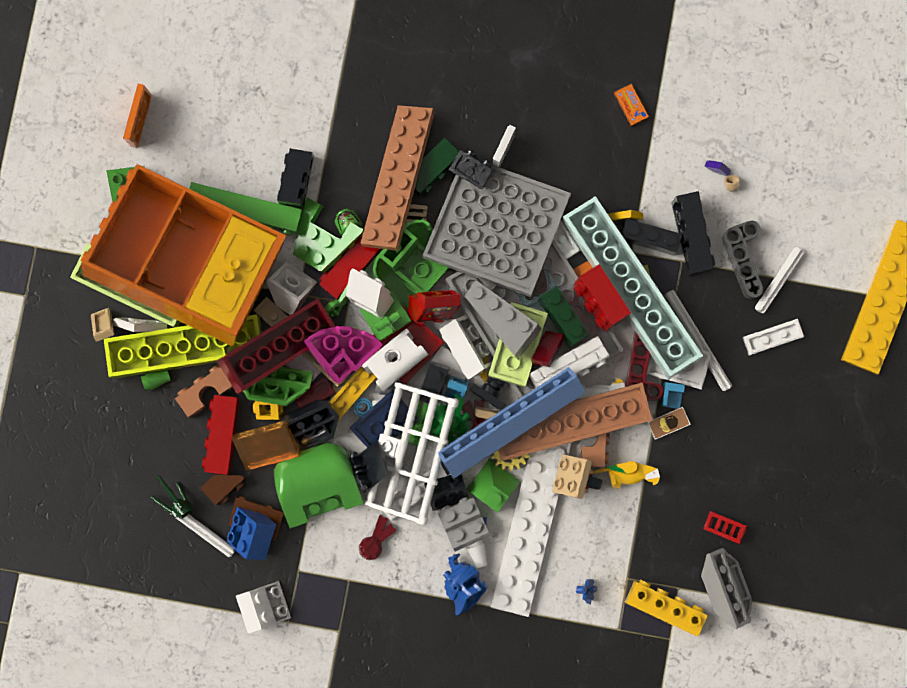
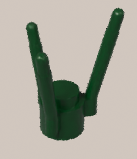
M157 476L161 485L174 500L172 504L173 509L154 496L150 498L171 513L174 518H185L191 513L192 505L188 501L180 483L176 482V486L182 499H178L161 476Z

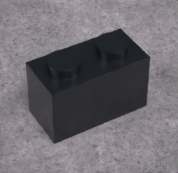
M432 361L429 364L421 389L441 395L450 367ZM421 394L419 401L429 404L431 397Z

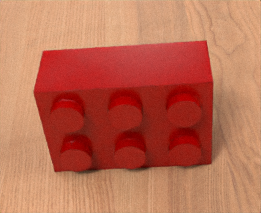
M600 264L580 275L573 284L576 295L582 297L586 310L593 314L595 324L600 330L608 331L631 314Z

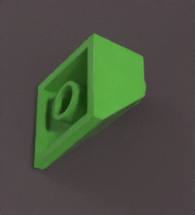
M488 459L466 490L498 513L520 481L507 471L502 470L499 465L496 466V463L491 459Z

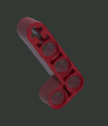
M634 331L625 387L642 382L647 401H656L662 397L663 388L658 383L646 381L650 353L643 342H637V340L640 341L641 339ZM638 346L645 349L644 356H639L636 353ZM634 365H639L642 368L641 375H636L633 372ZM650 387H655L658 390L657 397L650 396Z

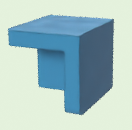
M451 376L444 396L455 398V394H458L464 398L469 382Z
M665 382L663 384L661 407L679 409L685 385Z

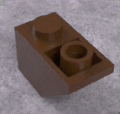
M213 475L200 489L215 505L220 503L224 505L231 498L229 495L234 490L238 492L245 485L244 481L247 478L237 475Z

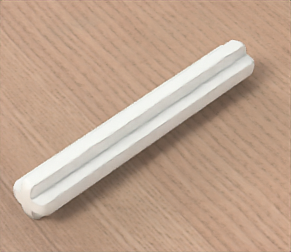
M795 247L756 304L755 309L763 314L766 312L804 255L800 248Z
M187 515L183 519L176 518L226 556L231 557L234 554L235 549L191 515Z

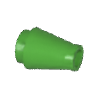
M167 370L145 373V375L141 376L145 391H152L171 381Z

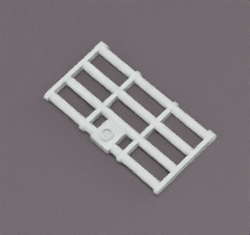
M395 382L394 386L396 388L388 419L384 423L385 430L383 434H380L379 438L384 460L386 456L396 459L394 466L386 464L387 469L393 471L384 505L374 502L378 484L369 490L367 500H364V505L422 525H427V514L435 485L438 483L437 476L442 461L437 452L448 445L449 440L447 438L459 400ZM403 389L413 392L405 426L395 424ZM421 394L431 397L422 432L412 429ZM438 399L449 402L440 437L430 435ZM393 428L403 431L401 439L391 436ZM410 434L420 436L412 472L401 469ZM428 439L438 442L429 478L419 475ZM400 474L410 477L401 511L391 508ZM417 479L427 482L419 517L409 514Z

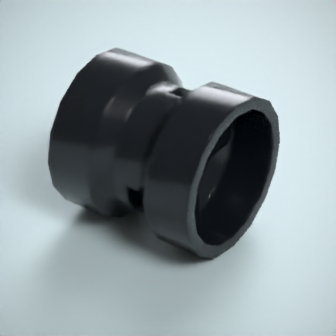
M488 377L489 380L483 384L482 389L498 398L500 389L504 388L508 382Z

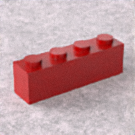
M360 236L355 244L345 251L346 254L333 265V269L329 273L326 271L321 276L319 285L333 298L339 299L348 285L352 268L358 272L360 270L365 271L383 249L363 247L360 244L362 239Z
M214 395V399L210 400L209 410L212 411V416L208 418L207 430L210 431L209 437L205 439L207 455L203 457L202 468H205L204 472L226 475L231 473L239 398Z

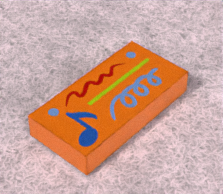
M632 84L614 92L631 127L648 119L649 116Z

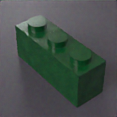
M445 137L422 159L414 189L419 196L423 193L427 195L433 189L432 185L437 180L440 182L447 175L446 171L451 167L459 153Z
M557 286L539 298V303L545 312L548 313L547 315L559 333L564 334V340L569 348H572L588 337L589 333Z

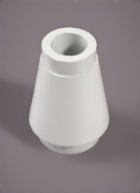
M480 540L466 547L477 568L487 565L484 541Z

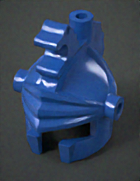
M459 553L448 558L452 573L446 571L443 574L446 579L444 581L446 595L455 602L456 615H461L470 610L488 589L485 581L480 583V573L474 566L466 565L465 561L458 562Z

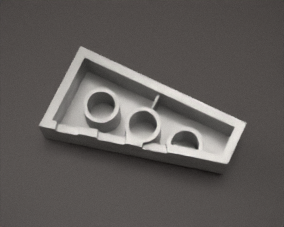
M475 281L465 294V297L519 360L540 332V326L481 283Z

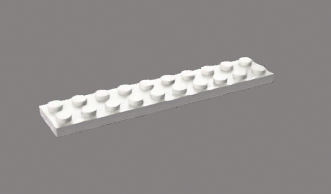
M572 442L529 454L530 458L527 459L491 603L492 608L529 617L559 494L552 492L561 455H569Z

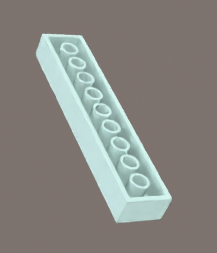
M596 196L563 216L565 227L591 266L595 267L600 264L631 312L627 320L667 380L701 360L702 353Z

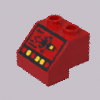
M454 290L417 292V294L409 295L408 316L417 324H426L427 321L442 323L444 320L452 319L460 307L461 294Z

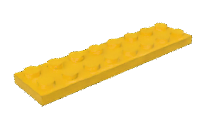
M897 219L894 223L841 359L876 375L880 372L907 302L906 222Z

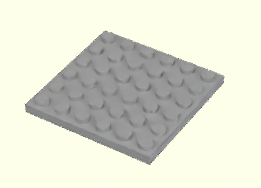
M492 166L496 171L491 174L482 190L456 174L423 253V258L531 297L571 193L496 166Z

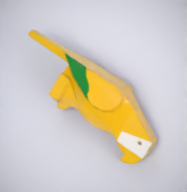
M635 461L593 471L592 474L609 471L612 488L619 489L622 484H635L643 479L656 485L660 478L657 468Z

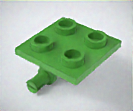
M390 290V295L394 302L382 319L364 309H360L379 341L412 322L393 290Z

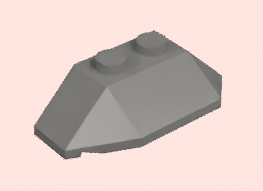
M724 548L707 554L701 577L715 614L734 629L751 623L752 598L738 561L727 553Z

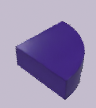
M707 160L705 163V167L715 173L729 176L731 173L730 168L722 162Z

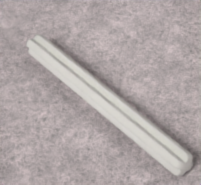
M671 290L666 293L665 298L698 349L712 352L675 291ZM712 353L708 368L722 391H726L732 387V384Z

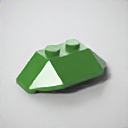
M282 366L243 392L248 400L287 406L310 390L314 372Z

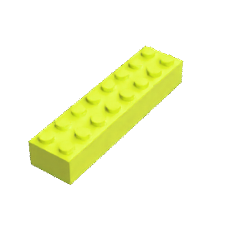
M258 315L247 317L233 346L191 326L104 339L108 375L110 378L115 379L216 363L221 357L262 333L260 317Z

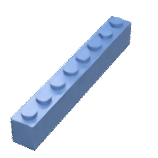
M567 367L438 451L437 454L454 479L586 392L577 375L570 367Z

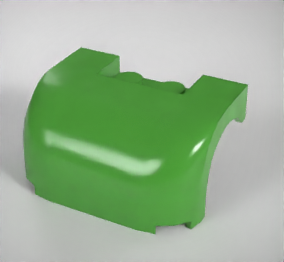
M423 219L405 224L399 250L383 249L375 259L373 266L374 277L384 282V287L389 291L393 290L400 303L408 310L409 295L430 291L442 276L451 269L423 258V253L433 231L431 224Z
M332 442L321 444L282 458L275 469H273L277 495L289 528L307 523L310 517L343 506L347 510L364 504L352 471L348 452L344 446L332 444Z

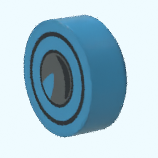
M360 398L354 403L353 409L355 414L361 417L373 406L368 399Z

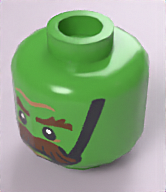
M344 209L336 215L335 225L341 236H343L350 222L360 228L363 227L356 211Z

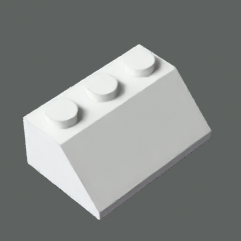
M467 315L454 319L439 330L467 379L476 377L491 368L493 357ZM489 356V363L484 365L482 359Z

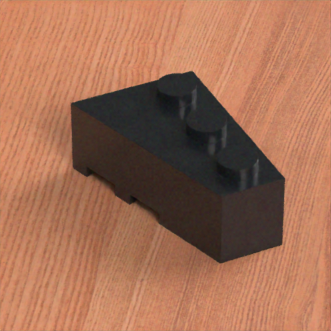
M290 148L289 153L285 154L284 164L286 166L281 174V186L277 195L279 204L304 210L314 159L312 152Z

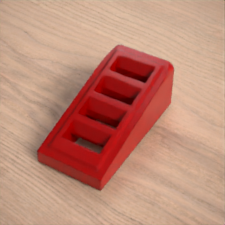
M710 511L703 529L741 544L748 526ZM716 517L718 518V520L715 525V528L712 529L711 525L713 523L714 518ZM722 520L726 521L722 529V532H719L718 530ZM729 524H733L729 535H727L726 531ZM738 526L740 527V530L737 535V538H734L733 535Z

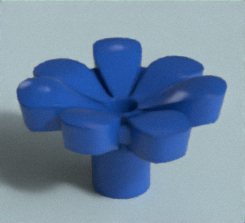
M587 579L584 586L576 587V593L583 594L582 599L587 604L592 603L594 600L593 592L597 591V586H593L594 579Z

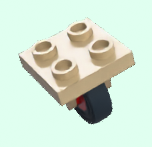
M561 455L552 492L583 499L584 493H588L589 488L600 490L603 480L592 476L593 470H590L592 461Z

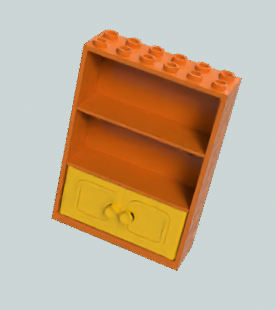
M136 164L134 169L131 168L129 170L125 186H120L117 193L119 196L117 201H112L108 212H110L108 217L102 219L99 225L100 232L92 237L90 242L92 246L89 252L85 251L81 258V262H83L81 265L83 276L233 346L283 247L286 235Z

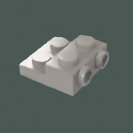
M463 498L459 501L458 505L453 507L450 505L445 506L438 513L455 552L490 536L474 498Z

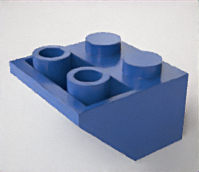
M237 507L230 532L228 533L227 543L246 560H265L276 524L263 514Z

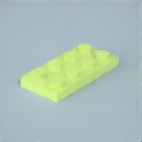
M510 302V305L536 322L541 330L519 360L499 338L488 376L526 387L532 367L531 358L539 344L548 313Z

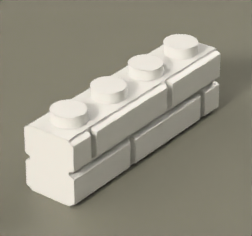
M597 336L554 360L550 368L543 366L530 373L529 378L535 388H537L567 367H570L581 378L590 372L589 368L593 366L599 368L606 364L605 359L609 357V354Z

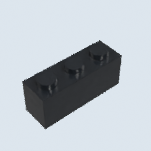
M628 218L625 220L621 235L628 243L673 256L678 251L682 237L680 233Z

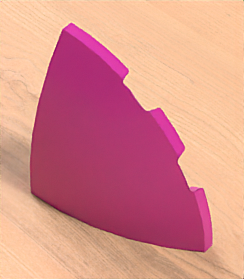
M349 326L322 329L304 341L315 359L335 383L342 382L352 371L358 370L383 346L378 339L368 332Z

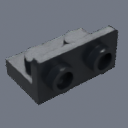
M470 149L466 151L460 150L449 170L482 190L491 174L496 171L492 167L493 163L484 158L483 160L476 157L477 154Z
M462 474L454 479L451 475L438 478L430 505L432 511L448 505L458 504L463 498H469Z

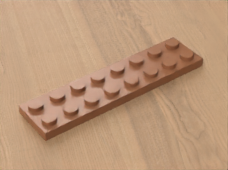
M397 107L360 243L363 247L399 250L435 114L433 108Z
M637 383L570 402L513 441L499 449L501 460H508L652 421L643 383Z

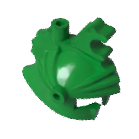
M455 394V398L459 400L458 407L455 408L449 430L448 445L465 435L470 429L469 419L471 416L467 411L462 415L460 414L465 400L458 394ZM449 402L446 405H443V403L437 405L430 430L431 435L440 437Z

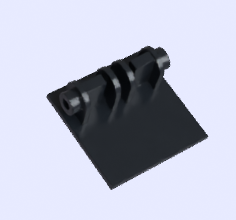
M378 440L360 454H357V452L350 453L349 461L354 466L352 471L356 478L357 487H360V490H363L364 493L389 475Z

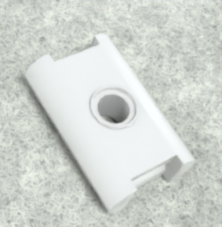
M407 328L362 365L368 374L373 372L378 378L376 383L382 391H385L428 356V353L421 345L417 347L412 342L414 338ZM398 357L395 362H392L394 358Z

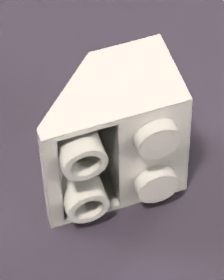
M352 268L346 291L347 298L351 303L382 319L394 302L390 295L391 292L384 287L385 283L378 278L373 280L363 270L358 272Z
M279 581L236 596L248 633L291 618Z

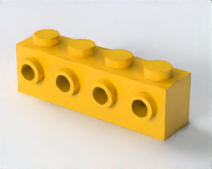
M645 581L633 582L625 603L690 634L699 636L708 616L703 613L704 609L694 604L692 608L686 606V601L677 596L675 599L667 597L668 592L662 589L652 590L650 589L651 584Z

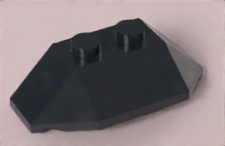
M315 400L283 415L267 428L263 434L274 449L280 448L287 451L300 452L334 438L339 415L330 401Z

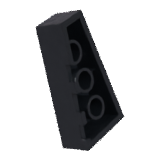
M699 191L678 195L671 202L678 233L682 234L680 243L688 276L710 272L714 269L715 259L710 252L711 242L709 236H707L706 221L703 215Z

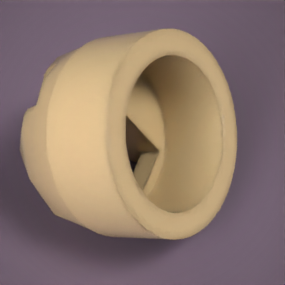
M735 175L727 176L724 179L725 188L730 192L736 191L740 185V178Z

